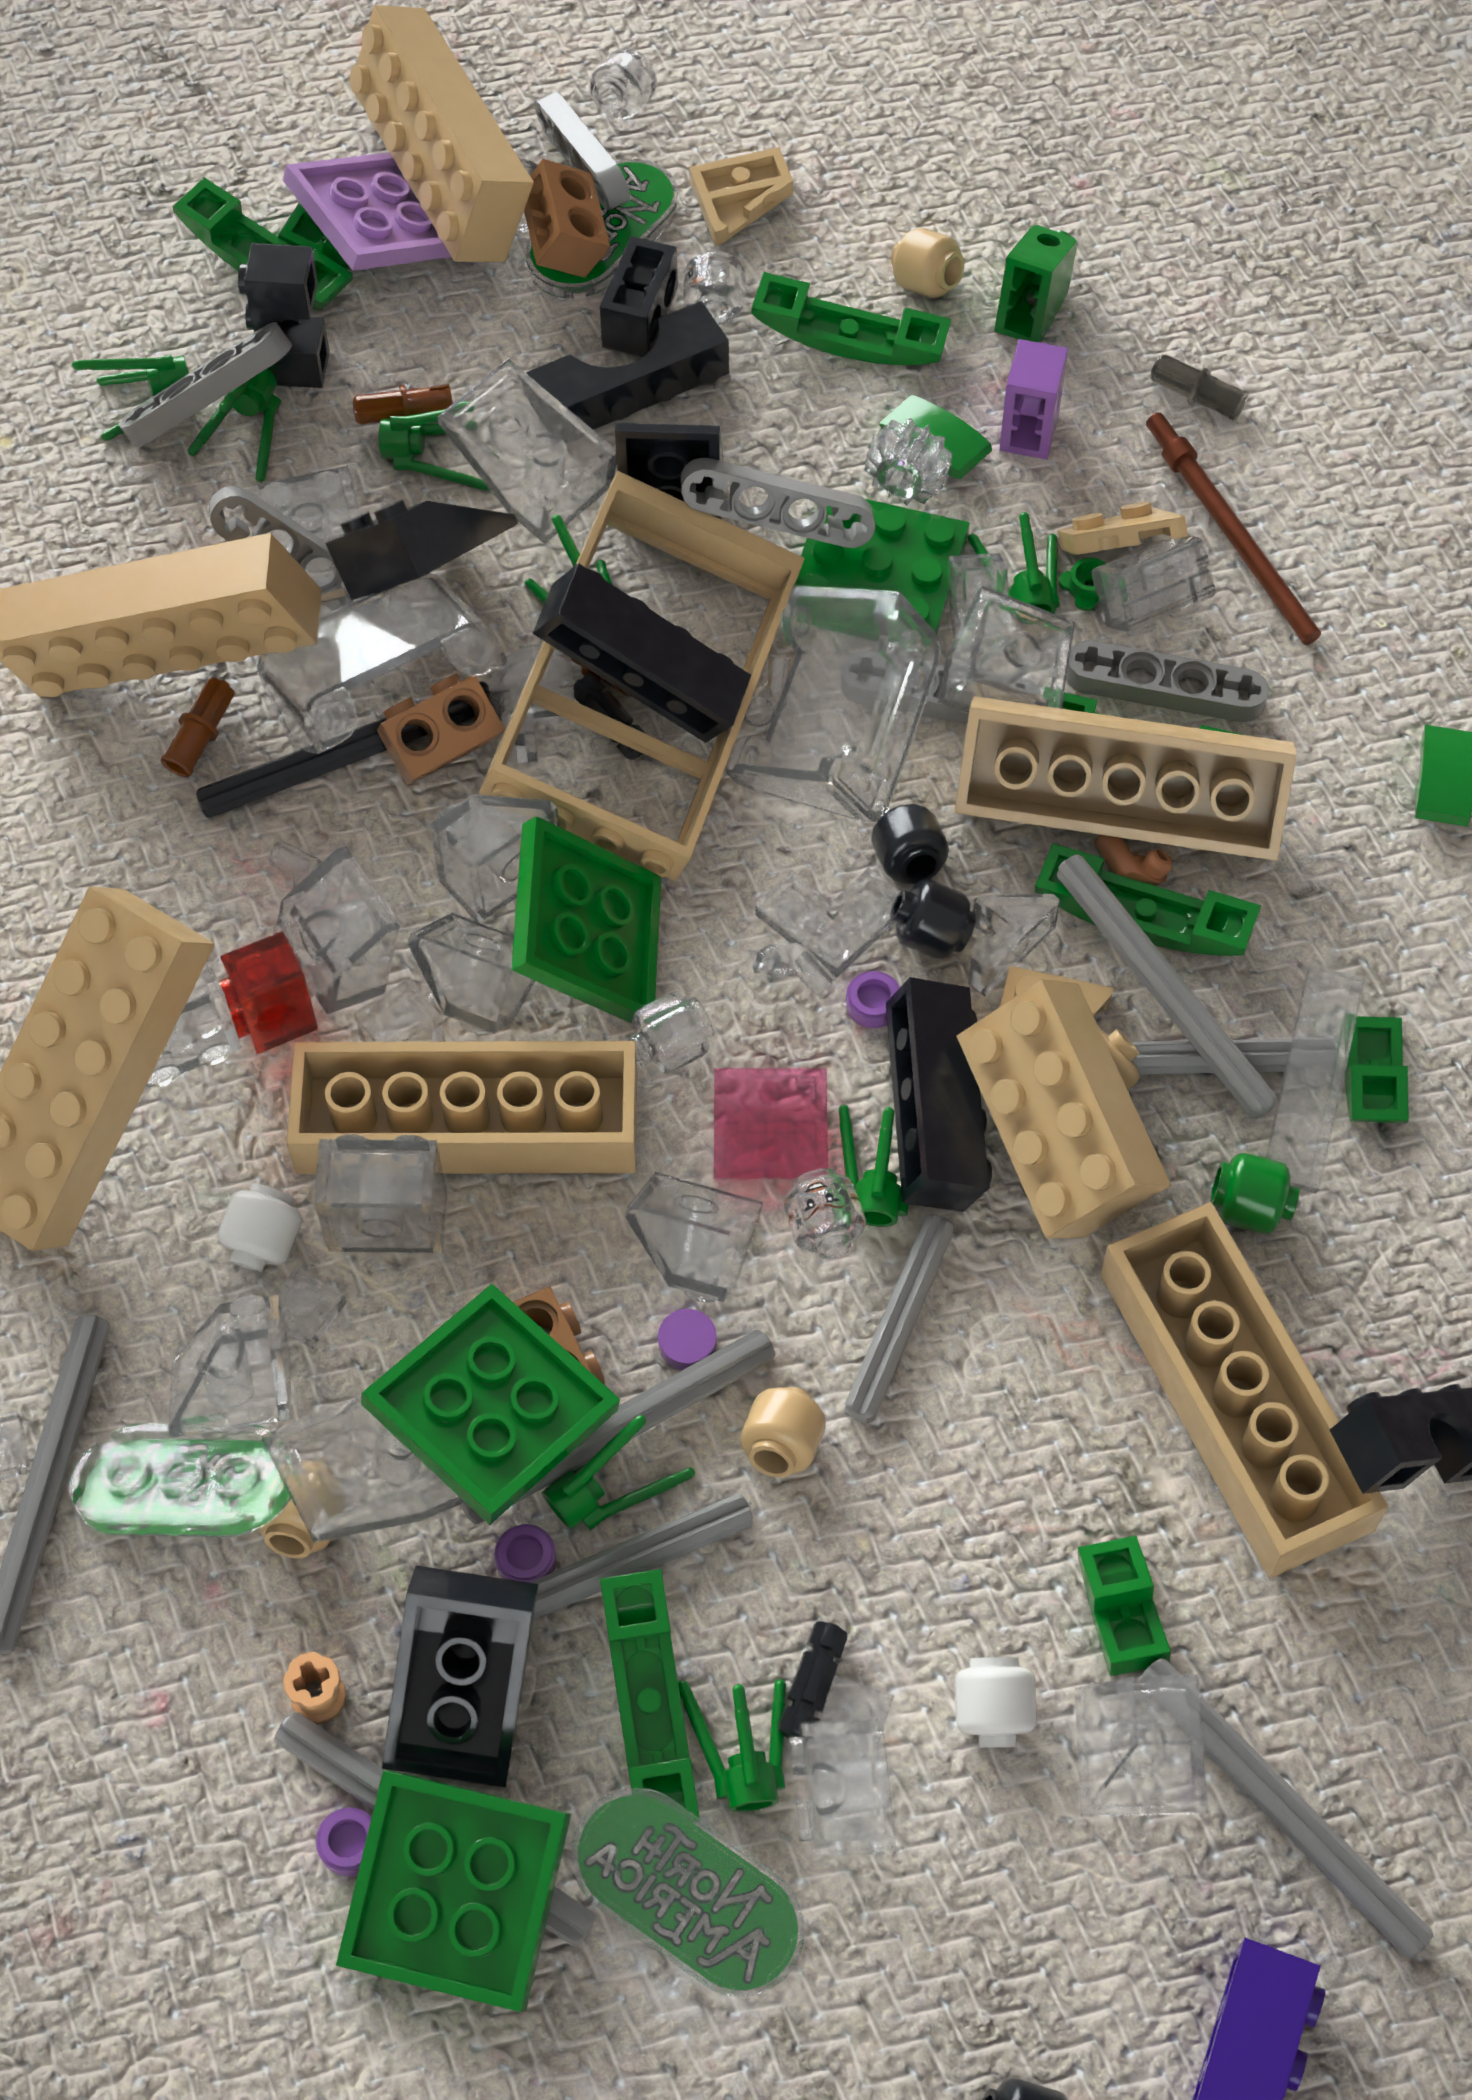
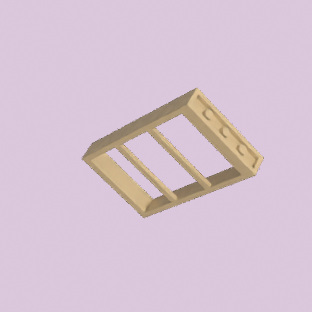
M617 471L601 503L576 564L579 563L587 569L589 568L604 530L608 525L769 600L743 670L751 674V678L734 725L716 737L707 761L540 686L539 684L555 649L543 641L479 794L490 798L497 806L505 810L519 811L531 817L538 816L661 877H667L676 881L691 859L805 558L714 515L697 511L689 507L686 502ZM531 703L700 779L677 841H673L506 766Z

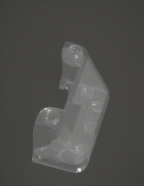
M428 573L421 578L362 597L319 617L317 644L295 648L293 651L286 653L273 652L257 655L256 668L291 746L319 754L342 743L353 733L356 727L357 713L348 691L419 657H443L449 661L453 670L469 676L486 674L509 662L493 630L442 578Z
M793 586L787 605L780 617V628L788 644L797 652L766 738L764 739L759 735H745L739 739L730 753L726 773L738 785L744 788L850 819L877 822L889 809L940 661L939 638L900 591Z

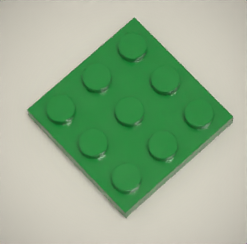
M866 499L871 505L876 525L873 536L864 545L849 548L810 538L806 539L801 557L805 559L784 611L783 619L932 653L968 539L970 522ZM827 506L826 508L827 514L826 521L824 524L828 523V515L833 516L831 506ZM852 513L849 520H842L844 528L851 529L854 522H860L859 514Z
M538 816L522 824L511 970L638 1027L654 1021L662 877Z
M491 1283L361 1393L360 1404L482 1519L491 1525L618 1411L621 1399Z
M383 1770L336 1966L517 2012L526 2011L571 1814Z

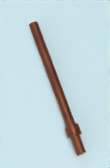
M1161 412L1150 416L1146 421V426L1163 448L1162 457L1173 472L1181 473L1303 644L1308 645L1316 641L1320 637L1321 631L1196 460L1198 453L1186 437L1178 436Z

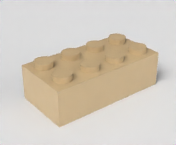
M1041 979L957 1035L960 1046L1046 1239L1084 1238L1171 1186L1078 983Z

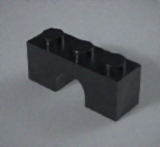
M252 243L247 264H240L238 272L239 293L246 295L248 300L245 310L246 327L248 330H254L255 332L267 324L276 322L292 343L288 353L278 362L267 368L275 376L277 386L323 388L330 349L324 318L311 317L318 285L312 247Z
M1453 1384L1433 1392L1422 1393L1420 1388H1412L1392 1396L1381 1397L1379 1392L1367 1393L1353 1400L1346 1408L1348 1414L1330 1429L1362 1494L1404 1489L1433 1465L1436 1467L1444 1484L1472 1480V1388L1462 1389L1459 1384Z

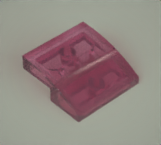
M714 1068V1180L828 1179L827 1068Z

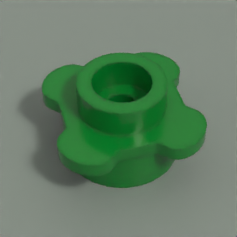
M1083 558L1077 561L1072 566L1071 571H1064L1059 578L1060 588L1069 591L1075 599V606L1083 611L1094 609L1096 603L1106 598H1116L1120 591L1119 583L1111 579L1110 567L1104 561L1097 558Z

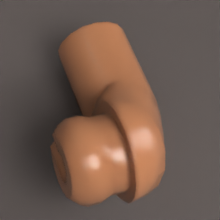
M1100 835L1095 840V846L1114 874L1157 886L1166 881L1167 874L1173 867L1171 857L1161 849L1149 850L1143 856L1133 854L1123 838Z

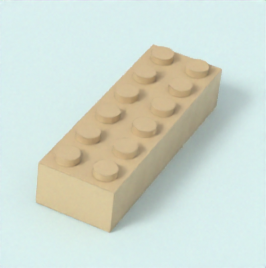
M374 5L369 24L365 25L362 32V47L357 64L352 67L350 72L352 92L357 96L369 120L373 123L386 149L392 155L404 179L408 182L421 208L427 214L453 260L459 262H506L534 184L533 180L426 9Z
M272 533L1 588L0 662L39 697H57L64 692L85 688L98 689L106 687L111 683L132 679L146 680L154 675L179 670L193 671L201 666L220 662H240L248 657L273 652L286 653L293 651L295 648L317 644L322 589Z
M973 696L969 709L954 813L1278 861L1297 753L1294 742Z
M88 887L0 1071V1231L31 1251L69 1245L215 945L212 941L125 889Z
M635 1041L294 1042L287 1147L295 1173H636L638 1078Z
M1212 1202L1108 1245L1100 1275L1268 1578L1271 1579L1376 1531L1389 1506L1381 1492L1362 1494L1330 1432V1429L1339 1420Z

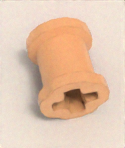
M317 1652L301 1654L291 1661L289 1669L284 1675L283 1683L284 1690L291 1700L293 1710L301 1713L317 1725L328 1723L338 1717L345 1706L347 1696L345 1685L340 1679L339 1670L334 1661L329 1657L321 1656ZM319 1680L323 1693L319 1696L311 1697L307 1684Z

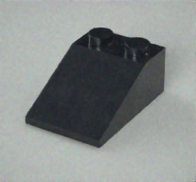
M615 423L617 471L681 501H684L680 483L681 473L689 462L698 458H712L723 461L720 426ZM704 476L701 483H696V491L704 493L707 486H713L712 478Z
M399 500L375 511V520H372L370 513L366 512L343 522L340 525L344 533L325 544L350 599L353 601L421 578L518 525L515 514L425 501L406 508L404 501Z
M415 1566L406 1593L382 1769L506 1788L538 1584Z

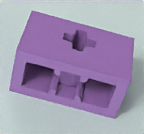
M1018 340L1006 385L999 451L1048 460L1060 412L1068 348L1047 343Z

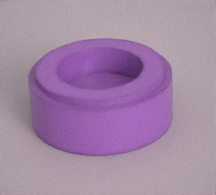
M868 971L857 975L848 985L846 993V1009L851 1019L867 1028L887 1026L885 1003L900 988L897 981L890 975L879 971Z
M681 1309L671 1313L663 1320L658 1331L660 1354L667 1364L678 1370H684L715 1353L717 1335L713 1322L707 1315L694 1309Z
M521 1524L508 1529L499 1538L495 1547L497 1570L503 1579L531 1582L554 1572L556 1551L552 1538L545 1530L535 1525Z
M342 1808L329 1814L319 1826L316 1835L318 1854L324 1865L337 1875L348 1877L358 1875L372 1818L365 1811L357 1808Z

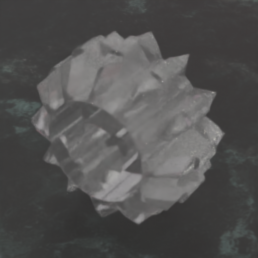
M911 418L903 424L891 420L888 425L879 430L878 434H874L867 447L869 451L866 454L864 471L873 476V487L884 488L887 491V499L895 495L900 497L906 506L913 499L925 504L929 498L937 495L939 489H943L949 477L948 472L953 453L944 448L945 437L933 436L930 433V424L920 428L915 425Z

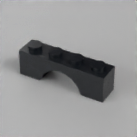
M699 301L658 318L659 334L655 345L644 357L631 364L620 367H598L582 362L569 354L526 372L529 406L554 445L556 446L572 438L582 437L589 431L616 420H623L635 412L659 402L669 401L676 395L700 385L712 383L720 377L729 374V340L704 303Z

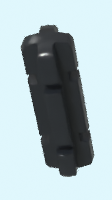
M587 674L574 683L573 694L579 704L645 733L639 725H632L634 719L612 693L603 691L606 686L596 675ZM621 743L616 746L630 760H635L643 754Z
M818 1621L812 1627L807 1641V1646L812 1647L811 1651L803 1653L788 1695V1700L793 1701L791 1707L784 1706L778 1723V1731L790 1740L808 1743L813 1739L819 1722V1718L814 1717L815 1711L822 1712L838 1667V1664L833 1662L834 1657L841 1658L848 1638L847 1632L836 1624Z

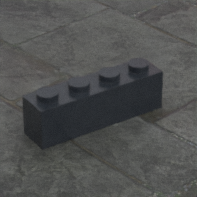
M579 563L552 584L532 633L705 743L734 725L751 678V674L734 664L728 656L715 652L692 637L686 629L672 624L649 609L643 601L630 597L607 582L601 574L587 569Z
M909 977L885 1003L902 1203L964 1212L990 1189L992 1179V1165L987 1159L984 1135L987 1128V1115L985 1110L982 1109L979 1086L957 1039L958 1034L977 1022V1015L972 1010L970 987Z

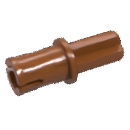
M449 384L406 389L405 385H399V391L357 395L353 399L354 417L359 424L380 422L382 419H390V416H410L453 408Z
M214 677L207 679L189 713L181 714L178 720L181 727L166 754L160 760L162 765L170 772L181 777H190L208 742L215 741L219 733L216 728L235 695L228 682Z

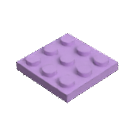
M390 152L286 165L282 181L352 271L452 257L443 241L439 238L427 214L421 208L417 197L404 179Z

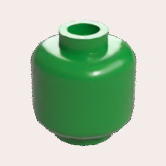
M1239 1153L1231 1159L1230 1163H1220L1214 1179L1210 1202H1212L1214 1207H1218V1214L1224 1224L1260 1234H1269L1277 1228L1281 1219L1292 1220L1297 1207L1300 1189L1290 1185L1291 1176L1286 1164L1248 1153Z

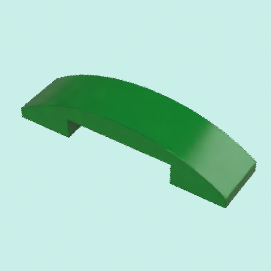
M205 177L173 205V212L186 227L210 250L238 272L240 264H247L252 243L290 245L242 214L241 201ZM315 249L312 252L318 285L313 308L323 309L353 280V273Z
M767 272L762 273L751 308V315L794 341L839 357L876 364L921 365L936 363L941 360L951 323L950 318L904 307L900 320L808 297L810 283Z
M1052 843L1035 884L1034 892L1062 910L1095 925L1057 877L1059 865L1071 856L1078 854L1084 857L1155 946L1205 955L1241 956L1245 954L1261 910V905L1208 890L1205 900L1197 899L1104 871V858Z
M661 1569L600 1578L632 1795L655 1798L670 1806L690 1822L698 1823L700 1822L686 1737ZM667 1824L666 1828L674 1826Z

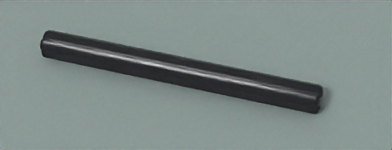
M480 681L481 687L494 708V697L485 681ZM454 701L448 705V715L455 724L475 717L472 707L466 702ZM386 717L199 788L196 791V798L202 813L207 818L214 817L386 751L387 748L377 732L380 724L387 720ZM417 725L406 726L401 731V739L404 744L427 735L426 731Z

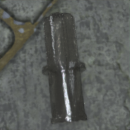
M1168 355L1158 357L1150 374L1152 381L1187 397L1188 404L1194 406L1197 402L1219 412L1232 421L1238 418L1248 398V391L1212 376L1210 369L1204 368L1200 371Z

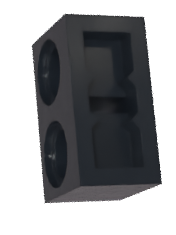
M630 236L599 307L603 348L644 357L653 348L659 334L658 318L667 315L678 289L677 247Z

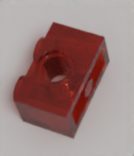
M283 931L220 956L226 978L218 980L217 983L228 1007L226 1008L228 1017L238 1039L248 1036L257 1055L318 1030L304 973Z

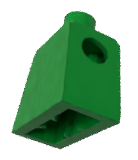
M1032 225L1006 258L994 328L995 332L1018 340L1042 342L1069 291L1078 245L1074 237L1065 231H1054L1039 225ZM1033 292H1035L1033 298L1038 299L1034 306L1029 304L1026 299Z

